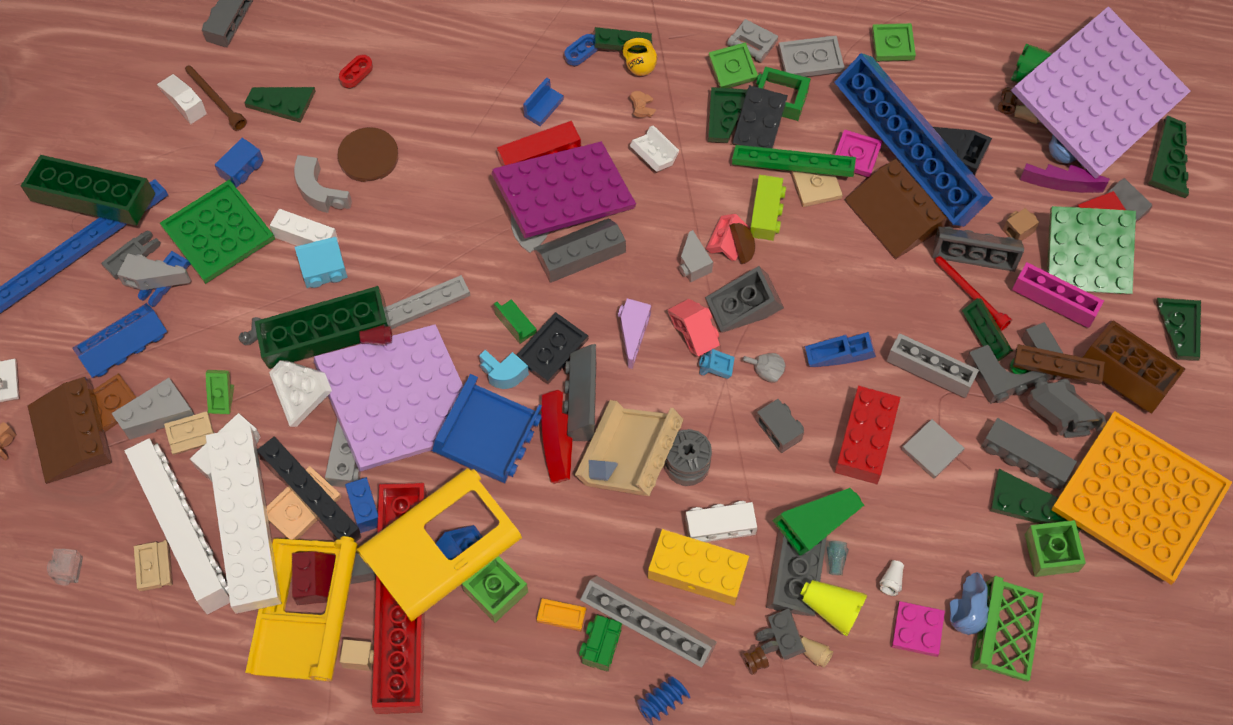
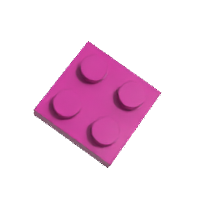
M844 129L835 155L856 157L854 173L871 177L883 141Z
M899 601L892 648L938 657L945 611Z

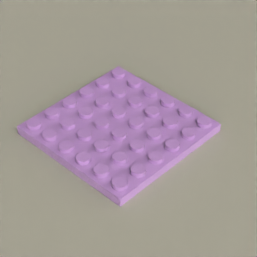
M436 325L393 335L392 343L387 344V346L359 344L314 356L317 370L326 374L332 389L328 397L359 472L431 451L441 427L463 388V384Z

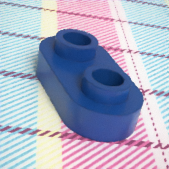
M585 34L568 46L565 50V61L570 65L576 66L593 55L598 50V48H594V36L592 34Z

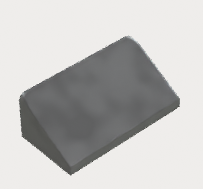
M1125 178L1120 180L1109 191L1115 192L1126 210L1136 211V222L1148 214L1153 206Z

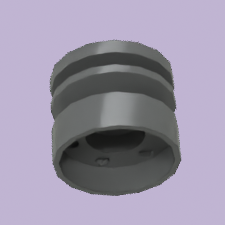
M692 429L678 431L664 463L667 475L676 484L693 486L702 482L708 475L712 448L707 437L701 432Z

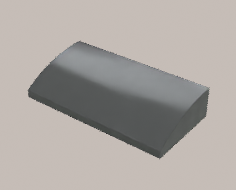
M780 530L778 531L766 608L778 611L790 609L792 614L815 616L816 612L802 601L804 596L800 593L806 582L810 584L812 580L819 582L821 580L827 536L811 550L800 556Z

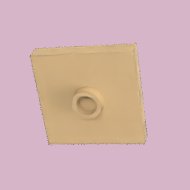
M799 171L791 172L803 207L842 199L843 195L836 175Z

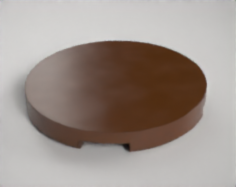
M373 127L361 128L351 132L342 140L338 148V161L342 171L351 179L360 182L385 178L394 170L399 158L398 147L394 138L386 131Z

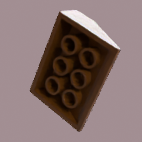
M897 159L881 167L845 198L848 206L895 260L934 236L938 227L945 226L948 218Z
M1114 320L1083 356V358L1105 362L1103 382L1151 414L1185 371V368Z
M86 377L63 383L27 405L46 484L112 463L94 390Z

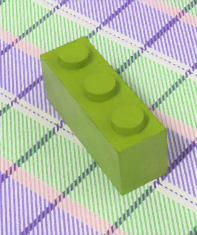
M759 175L750 229L754 238L774 241L775 233L779 234L781 221H777V218L782 216L784 205L780 203V198L784 199L786 186H782L783 178Z

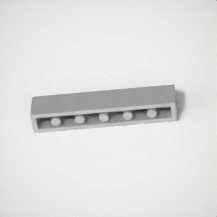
M599 576L589 581L580 599L701 668L708 662L717 644V641Z

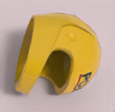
M634 38L625 42L623 55L626 58L629 70L638 76L650 74L657 64V54L652 43L644 38ZM635 45H643L647 48V51L643 53H630L627 50Z

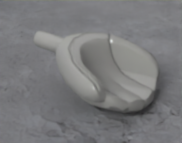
M767 353L757 356L756 359L747 356L743 357V361L754 364L759 377L768 382H777L785 371L784 359L779 354Z

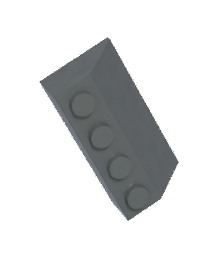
M608 218L534 248V251L551 283L626 253V240L619 226Z
M938 227L932 258L941 256L947 261L1015 272L1024 253V245L1022 240H1016L1012 237L1004 238L992 234L974 233L970 230L962 231L951 227Z
M591 344L570 353V361H566V374H570V380L565 381V393L569 394V400H565L564 413H568L567 433L569 437L573 438V441L591 442L595 433L596 344Z

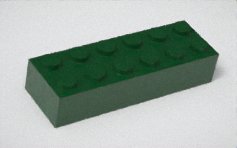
M45 155L38 157L21 184V188L32 202L136 226L155 195L147 178Z
M379 286L254 321L261 358L269 369L274 368L280 360L296 362L361 343L360 331L384 324L385 326H391L385 299Z

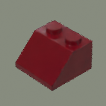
M316 551L292 553V597L297 605L327 603L336 555Z

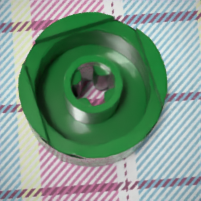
M1026 43L1022 55H1020L1016 64L1017 68L1013 73L1011 81L1019 83L1050 57L1052 53Z

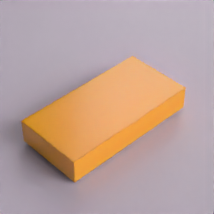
M542 598L537 622L582 632L586 607Z

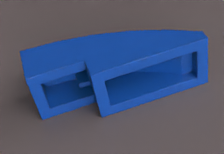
M869 332L849 338L847 335L805 346L810 367L841 365L876 357Z

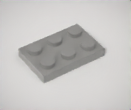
M836 35L779 43L778 48L784 72L803 77L844 72V63Z

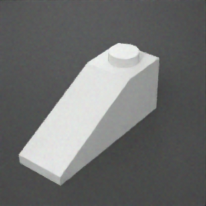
M174 74L157 84L158 88L190 125L207 114L202 100L187 84Z

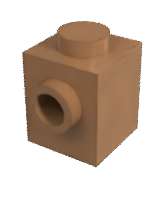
M1024 208L1020 212H1013L1008 217L1002 231L1008 237L1024 240L1035 232L1039 221L1033 213Z

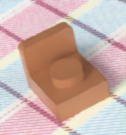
M3 422L0 424V457L6 461L8 457L2 449L13 441L16 434Z

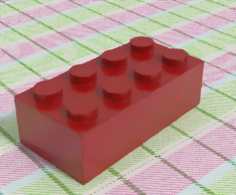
M862 386L857 387L835 473L878 484L901 397Z

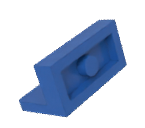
M546 77L523 104L524 117L540 127L564 100V95L551 88L549 78Z

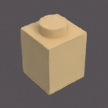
M343 640L340 657L342 667L371 671V665L374 662V647L372 643Z

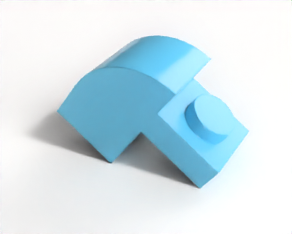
M486 350L479 355L481 369L488 374L489 384L496 388H513L529 375L528 365L513 352L501 363Z

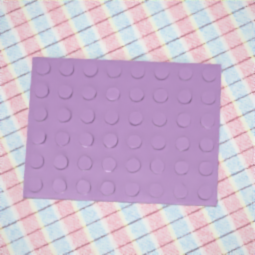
M1109 6L1011 90L1095 179L1191 92Z

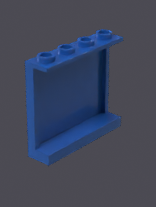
M470 374L435 439L432 451L471 469H475L502 483H506L508 477H513L518 465L515 464L517 459L522 460L526 448L523 446L525 442L530 443L534 435V431H532L533 426L538 427L541 421V414L539 413L542 405H538L536 411L476 385L478 377Z

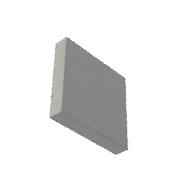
M933 419L902 447V450L933 479L965 449Z

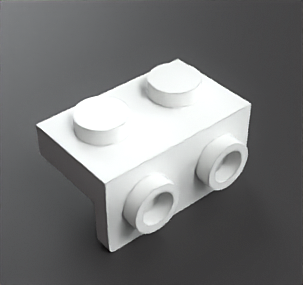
M655 126L649 127L646 135L632 140L630 147L656 172L672 166L679 153V149Z

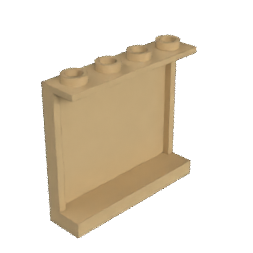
M610 400L575 475L589 487L650 496L667 455L673 446L675 437L681 428L682 417L674 408H670L668 414L626 409L617 401ZM589 460L617 462L618 465L608 481L589 478Z

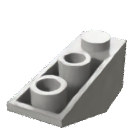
M128 253L117 274L123 285L140 290L186 284L191 281L186 269L178 265L170 266L161 260H149L140 254L135 256Z

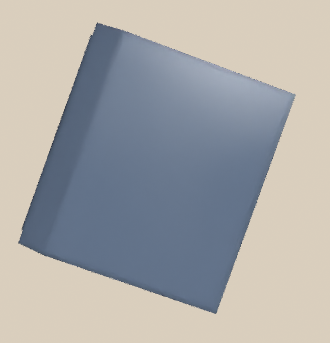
M589 460V478L608 481L618 465L617 462Z

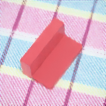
M737 214L721 216L706 249L711 254L723 252L731 261H736L739 254L730 224L741 223L747 226L749 230L750 227Z

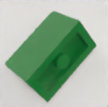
M512 299L502 306L498 301L494 303L495 315L519 344L537 333L535 326Z

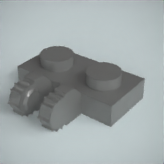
M790 609L769 616L768 619L772 628H766L756 634V639L760 642L773 637L776 638V641H770L761 646L765 654L780 649L783 659L787 660L806 652Z

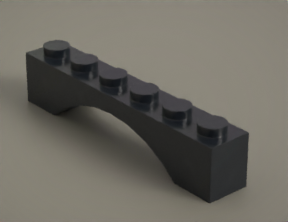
M275 436L257 449L262 463L274 476L279 478L294 492L334 541L340 540L342 536L353 538L356 543L362 538L359 527Z

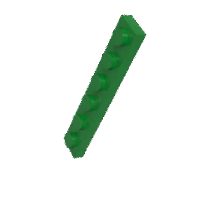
M735 145L732 165L854 177L856 157Z

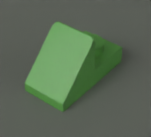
M207 370L205 375L208 413L230 414L234 385L230 384L229 371Z

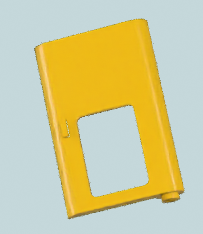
M466 468L356 549L369 568L371 567L411 622L522 539L518 529L481 484V477L475 469L470 470ZM475 491L499 521V525L456 558L448 560L425 531L424 526L466 494Z
M342 536L340 540L335 542L273 538L272 546L282 604L258 609L245 673L256 676L330 682L333 679L358 544L354 542L353 538ZM316 551L335 554L336 560L325 613L323 615L286 613L285 607L292 578V553Z

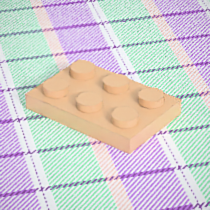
M310 466L306 469L335 502L341 498V494ZM288 487L266 507L268 521L287 539L297 540L317 521L311 511Z

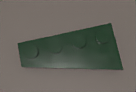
M1168 115L1164 119L1148 184L1183 198L1189 195V188H1187V181L1189 179L1188 172H1186L1188 156L1185 154V146L1187 145L1186 122Z
M998 469L990 512L1038 524L1068 521L1051 510L1058 497ZM1077 526L1078 533L1081 531V528Z

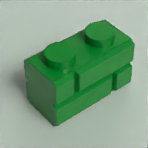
M598 615L595 616L594 622L589 621L586 631L589 638L587 643H582L579 656H582V664L609 672L622 631V623Z

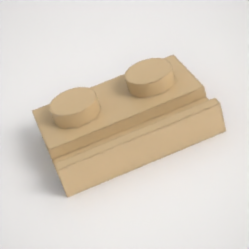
M208 412L164 424L173 455L203 447L207 443L206 435L214 434Z
M164 540L160 543L153 542L134 546L137 589L145 591L161 588L165 585L171 586L172 574L168 541Z

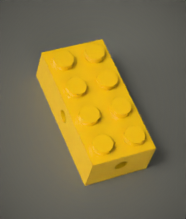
M662 529L648 570V579L735 606L749 556Z

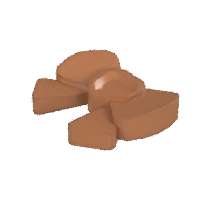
M641 91L631 93L629 97L634 102L635 108L633 114L641 118L647 117V115L652 117L656 109L645 106L646 103H651L653 98Z

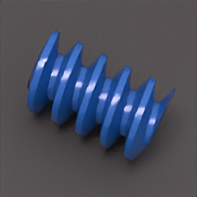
M668 677V684L662 682L660 683V689L657 687L652 689L653 695L649 692L645 694L646 701L642 698L637 700L641 714L650 725H653V717L658 721L661 720L660 712L666 716L668 715V706L675 710V701L682 705L683 695L687 699L691 698L687 689L676 678Z

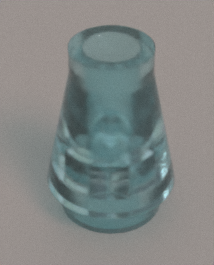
M830 541L829 546L826 547L829 574L843 575L849 551L847 543Z

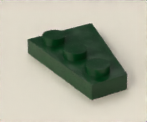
M1157 298L1156 303L1176 359L1199 361L1201 348V300Z

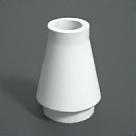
M891 561L889 568L880 581V590L883 593L896 596L902 590L904 569L902 562Z

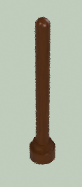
M188 65L185 67V71L226 114L229 125L235 131L243 129L247 124L246 118L242 114L234 112L192 66Z

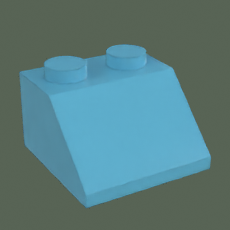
M336 237L295 247L307 288H316L325 283L339 282L342 279L348 278Z

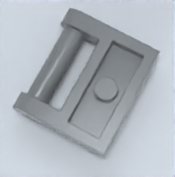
M745 19L736 32L730 36L727 45H738L743 43L740 41L742 40L749 44L747 46L750 55L755 57V60L762 62L778 41V36Z

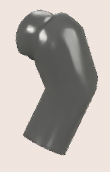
M252 318L251 330L240 333L239 341L243 345H251L258 340L254 321L261 320V318Z

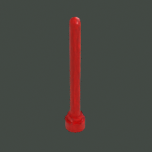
M937 256L935 258V262L974 301L977 298L983 300L1001 331L1011 324L1012 319L1007 314L999 313L943 257Z

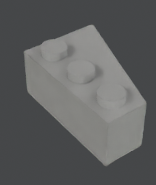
M167 378L113 412L112 415L130 440L157 432V429L165 427V423L193 416L194 413L170 378Z

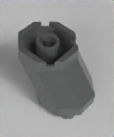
M1062 379L1056 383L1039 382L1035 384L1036 389L1031 390L1027 397L1029 406L1057 427L1058 434L1061 436L1064 434L1066 438L1090 435L1091 429L1095 428L1097 432L1102 430L1106 424L1104 414L1076 394L1074 385L1070 384L1068 379Z

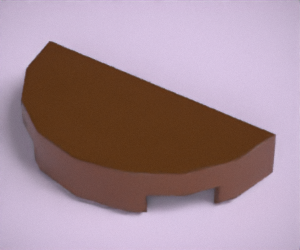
M741 223L730 224L741 264L747 263L755 254L754 237L747 226Z

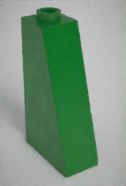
M850 487L784 511L772 521L797 553L802 556L861 509L864 504L860 496Z

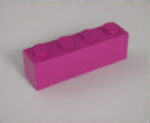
M1027 262L1012 289L1087 328H1090L1104 300Z

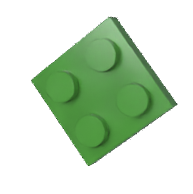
M912 23L873 24L872 34L876 61L915 60L916 53Z
M746 42L709 52L708 57L719 88H730L757 80L758 74Z

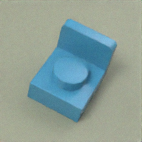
M711 349L706 354H703L699 360V374L704 376L710 372L728 379L732 376L735 357Z

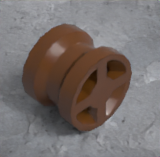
M760 646L755 647L754 651L750 653H742L743 661L751 675L756 674L760 668L766 669L769 667L768 659Z

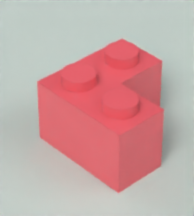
M687 299L668 309L674 328L683 333L691 353L700 356L720 346L718 341L719 333L712 325L710 320L712 319V314L707 307L705 308L699 303Z

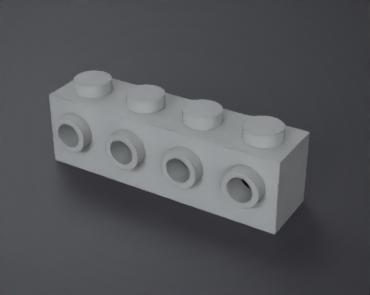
M900 333L887 359V362L966 398L979 371Z
M337 419L325 479L331 486L346 488L345 484L360 480L361 471L359 472Z

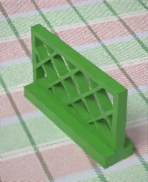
M994 576L986 581L988 588V621L984 629L977 634L972 668L978 670L986 669L1028 682L1031 678L1043 593L1004 582V578ZM1003 590H1011L1016 599L1007 603L1003 596ZM1026 595L1036 598L1035 606L1030 610L1022 599ZM1016 601H1018L1025 612L1019 617H1016L1010 607ZM1006 609L1012 621L1005 625L999 617L1000 611ZM1025 615H1027L1032 623L1031 629L1025 631L1019 621ZM1012 623H1015L1021 633L1015 639H1013L1006 628ZM1002 630L1009 641L1003 646H1000L996 640V633ZM1021 637H1024L1028 644V650L1022 653L1015 642ZM1010 644L1018 657L1011 661L1003 651V648ZM996 652L1000 654L1005 662L1001 667L991 664L992 656ZM1019 658L1025 666L1024 674L1017 672L1012 665Z

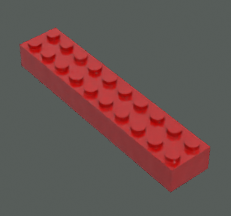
M424 483L379 484L378 533L427 498ZM377 575L372 708L375 714L423 713L425 612L411 622Z

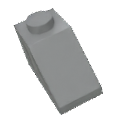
M693 230L688 234L679 266L681 274L684 277L687 276L690 283L712 273L713 261Z

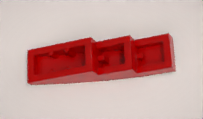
M559 390L543 394L541 407L545 458L550 480L553 484L570 480L573 438L567 436L568 415L562 413L563 392Z

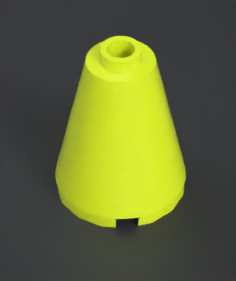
M812 580L810 584L806 582L800 593L804 596L803 602L845 636L849 634L867 598V595L864 593Z

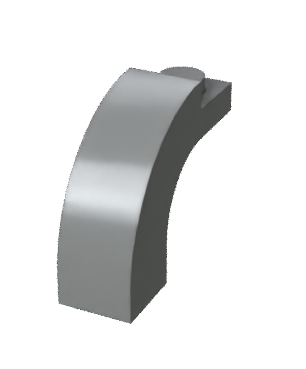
M298 155L294 174L303 199L313 208L326 213L329 212L330 206L337 209H350L352 200L348 191L325 188L317 182L321 170L318 158Z

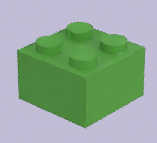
M1075 520L1031 525L1026 531L1025 539L1035 577L1079 572L1086 564Z
M499 556L462 583L464 592L494 623L528 593L527 583Z

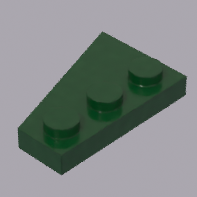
M252 87L244 104L246 108L301 123L316 90L315 87Z
M711 87L708 142H729L740 118L748 89Z

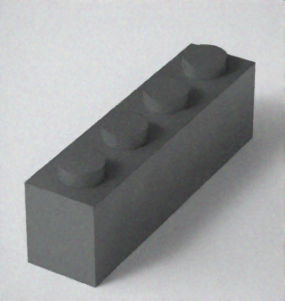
M218 0L215 7L211 9L207 22H204L202 26L206 42L228 48L253 0Z
M999 418L996 419L981 446L989 454L1005 459L1009 465L1017 466L1023 469L1029 476L1037 477L1044 481L1047 486L1059 490L1067 481L1077 462Z

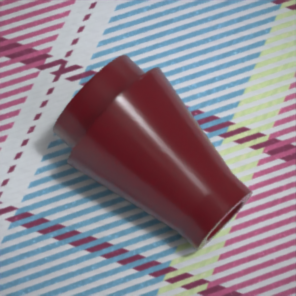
M384 324L360 331L361 344L387 346V344L392 343L391 326H385Z

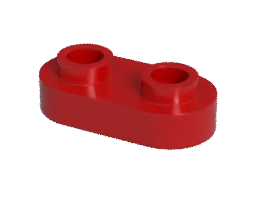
M358 55L348 63L339 73L341 85L346 88H352L361 82L373 69L371 58L367 55Z

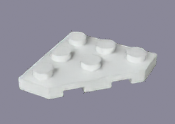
M280 360L269 372L290 427H297L332 392L326 374L309 367Z

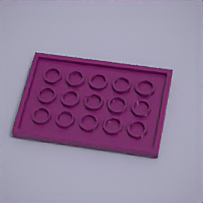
M602 141L493 168L491 173L524 238L635 209L636 206L635 200Z

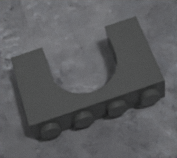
M1045 322L1026 329L1021 338L1025 346L1063 353ZM989 345L969 352L965 360L967 365L979 370L975 379L989 404L994 402L1002 403L1014 394L1021 395L1028 391V388L1035 386L1039 382H1047L1053 378L1054 380L1062 378L1036 371L1026 374L1008 372L999 364Z

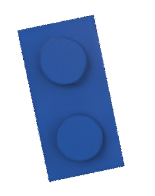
M242 137L214 165L218 175L226 181L230 179L237 188L248 179V176L255 169L262 165L264 159L260 149Z
M367 477L345 484L360 533L378 528V511Z

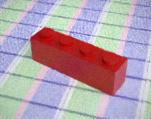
M571 120L497 147L498 159L501 165L505 166L581 147V138Z

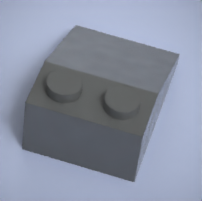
M760 266L705 297L722 333L766 319L784 308L768 273Z

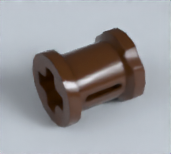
M1010 87L1002 90V100L998 104V110L1004 114H1012L1016 110L1015 102L1018 97L1011 91L1013 88Z

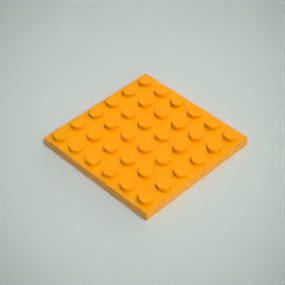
M1114 411L1051 510L1068 521L1075 520L1076 526L1172 585L1230 488L1232 481Z

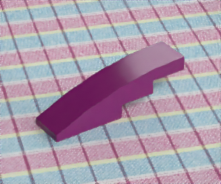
M1026 163L1020 178L1021 181L1040 187L1079 193H1103L1109 182V178L1100 175L1095 179L1087 170L1070 165L1067 171L1050 164L1044 170Z

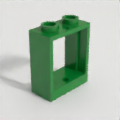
M765 66L763 74L759 73L756 85H759L758 88L764 89L768 81L798 89L795 103L786 102L782 117L799 121L809 91L811 78Z

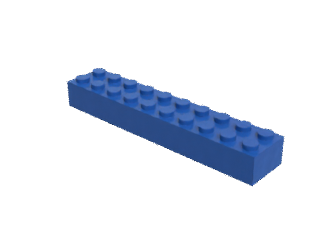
M860 53L834 83L953 225L964 227L993 197L875 59Z

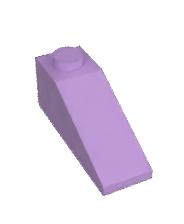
M627 298L625 306H620L618 317L621 318V331L628 368L633 369L651 316V305Z

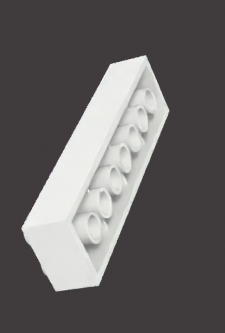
M251 426L206 435L231 608L237 614L282 604L256 439Z
M149 438L124 450L198 604L206 614H209L230 603L228 585L222 575L223 572L213 557L214 553L206 542L205 535L200 525L197 524L196 517L186 501L187 498L179 487L178 480L168 465L169 461L158 443L154 445Z

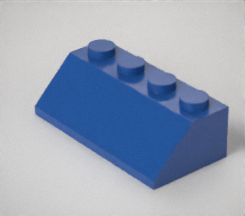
M145 303L72 349L91 377H100L108 371L107 368L114 364L119 365L126 361V357L133 352L137 354L144 350L146 344L162 339L167 330L154 310Z

